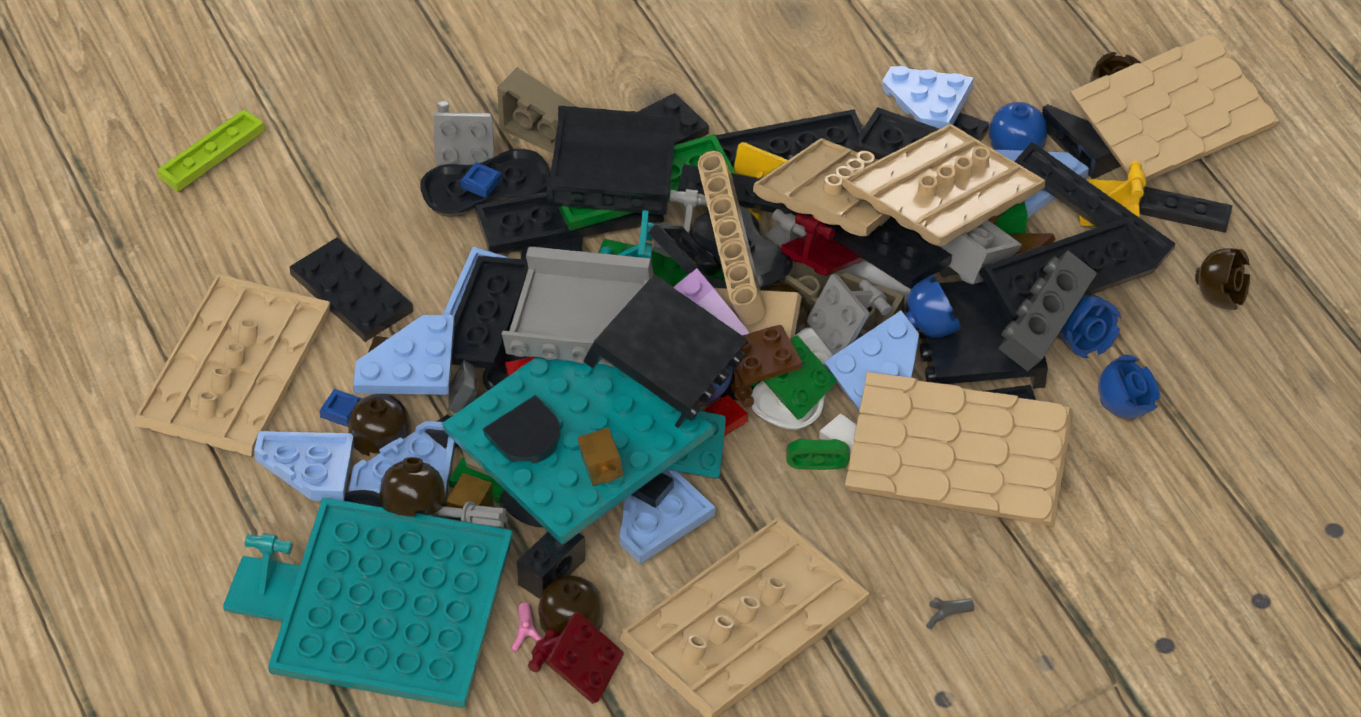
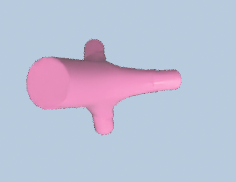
M524 602L518 606V633L511 647V650L514 652L518 650L526 636H531L536 641L543 639L534 627L531 605Z

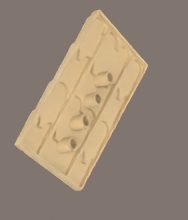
M1214 34L1203 36L1181 47L1177 46L1147 61L1136 63L1112 75H1105L1070 91L1071 98L1125 172L1128 174L1131 171V162L1139 161L1142 164L1141 170L1145 172L1146 181L1279 124V120L1271 107L1264 102L1255 86L1246 78L1239 65L1230 57L1221 41Z
M949 124L842 178V186L854 197L871 203L873 208L880 213L895 218L901 226L918 232L927 242L937 246H944L964 232L967 234L991 217L1000 215L1016 203L1020 204L1045 188L1046 180Z
M822 138L754 183L753 192L766 201L783 203L788 209L797 213L812 214L820 222L840 225L845 231L858 236H868L891 217L874 209L872 204L866 200L854 197L842 186V178L878 161L874 155L868 151L856 152Z
M217 274L135 416V426L145 429L150 428L156 432L175 437L180 436V438L202 444L207 443L209 446L252 456L258 432L267 431L271 419L286 396L289 385L309 354L312 343L326 322V316L330 311V302Z
M867 372L859 410L860 414L858 415L853 440L854 444L852 445L845 487L849 491L1054 527L1073 411L1070 407L1059 403L1022 399L1015 395L962 389L955 385L918 381L916 378Z
M777 517L624 629L619 640L626 647L631 648V651L651 669L653 668L656 674L673 689H676L704 717H717L748 696L752 689L781 670L784 664L826 636L829 630L857 612L860 606L866 603L870 593L780 517Z

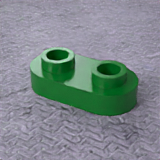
M797 439L788 444L786 448V461L790 467L800 470H838L849 464L850 448L845 442L838 439Z

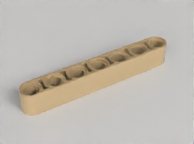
M710 151L700 157L698 168L729 297L739 320L744 324H755L764 317L765 307L732 175L723 155L718 151Z

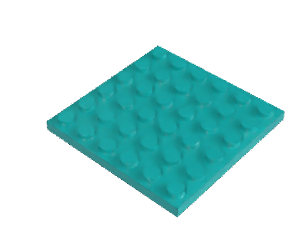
M540 357L532 359L442 423L444 432L561 545L565 544L713 435L712 426L699 414L696 415L692 422L686 419L679 428L675 427L682 413L615 366L597 364L593 369L586 363L559 359L548 360ZM536 395L556 416L559 422L561 434L557 444L558 447L551 456L537 463H531V461L511 462L484 436L483 428ZM608 427L620 456L624 476L609 483L592 486L581 457L577 437Z
M322 497L268 664L269 674L465 709L512 544L513 530L416 513L415 516L396 515L381 507Z

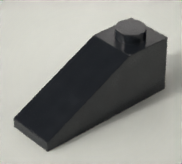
M1049 104L1043 106L1042 115L1046 120L1047 134L1065 152H1068L1089 168L1088 176L1092 180L1121 167L1088 120Z

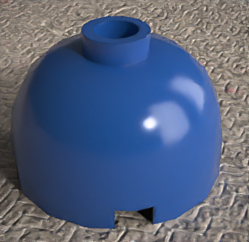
M1025 102L1005 104L996 111L989 127L991 146L994 150L1024 151L1031 142H1034L1043 149L1047 139L1046 120L1040 110Z
M933 274L921 280L912 288L907 299L910 311L905 313V316L915 329L919 327L925 336L931 338H943L962 329L958 319L953 315V309Z
M1083 295L1059 332L1060 338L1078 356L1089 358L1087 355L1096 350L1098 355H1100L1113 345L1119 335L1120 328L1117 326V317L1121 319L1120 312L1115 305L1101 297Z
M1127 354L1115 359L1104 368L1098 380V392L1102 406L1109 412L1122 419H1136L1157 408L1158 405H1155V401L1160 398V391L1157 381L1149 368L1146 366L1142 369L1135 363L1139 359Z

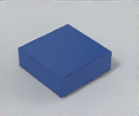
M476 162L460 180L461 188L487 198L502 180L501 172Z
M334 389L319 410L320 418L348 427L349 415L355 404L362 398Z

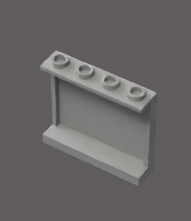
M529 247L526 254L529 269L510 331H502L506 354L584 363L583 360L593 341L653 276L651 258ZM604 358L598 363L614 367Z

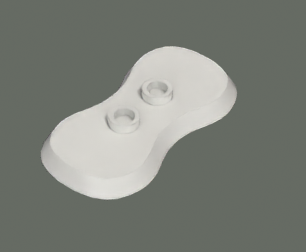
M811 327L805 328L796 334L823 365L824 361L833 356ZM762 380L752 391L751 396L754 399V404L751 407L759 417L769 424L781 429L796 431L807 427L819 417L823 409L825 395L803 418L797 420Z

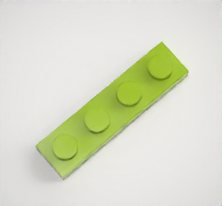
M243 109L158 168V178L179 192L265 131L264 122Z

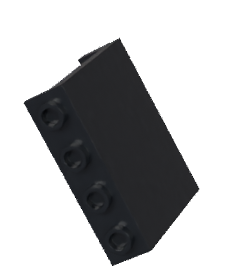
M558 106L556 140L551 174L548 176L547 205L642 213L644 210L649 211L650 214L667 215L677 115Z
M654 274L593 341L583 362L594 369L602 358L607 360L682 414L675 424V427L679 428L686 419L691 422L703 406L700 404L701 401L705 404L708 403L717 390L714 386L715 384L720 387L731 373V370L728 368L736 369L745 356V353L741 350L748 339Z
M965 281L939 283L953 309V315L958 319L962 329L943 338H931L925 336L919 327L916 328V331L919 333V339L922 340V344H920L921 361L927 362L928 366L925 368L926 382L953 384L1030 377L1033 389L1045 388L1048 371L1045 356L1033 368L1026 371L998 349L1005 339L1001 334L1009 323L985 281L975 284Z

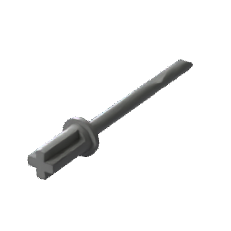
M467 501L462 509L443 506L441 510L430 514L461 518L463 522L503 528L504 523L508 521L505 508L478 506L472 501ZM426 509L416 510L415 513L426 514Z

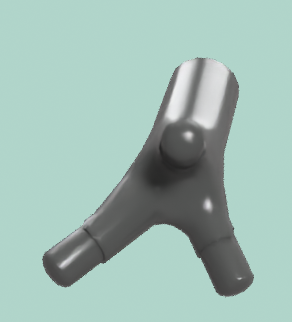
M934 598L933 601H930L929 606L939 609V611L930 619L926 627L932 629L938 621L949 615L974 611L972 598L954 601H943L939 598Z

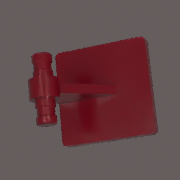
M801 213L796 215L795 223L802 225L807 235L782 244L780 249L781 252L789 255L793 261L804 263L813 268L817 274L824 276L860 263L863 259L833 240L835 236L833 228L827 227L826 223L818 221L813 215L806 216Z
M576 612L572 614L561 635L549 629L545 633V637L537 641L531 652L532 660L528 663V668L533 672H539L542 664L547 663L549 667L589 702L594 704L600 700L624 652L582 614Z

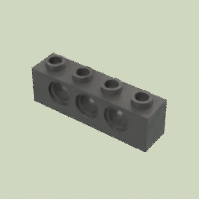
M1070 251L1064 253L1059 259L1054 256L1043 270L1047 273L1044 279L1040 277L1030 289V293L1033 296L1030 300L1026 299L1017 309L1018 319L1016 322L1011 321L1001 334L1005 339L998 349L1026 371H1029L1043 359L1097 274Z

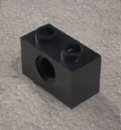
M547 531L517 560L518 585L540 599L542 592L552 581L560 577L570 576L585 561V536L578 533L561 545Z

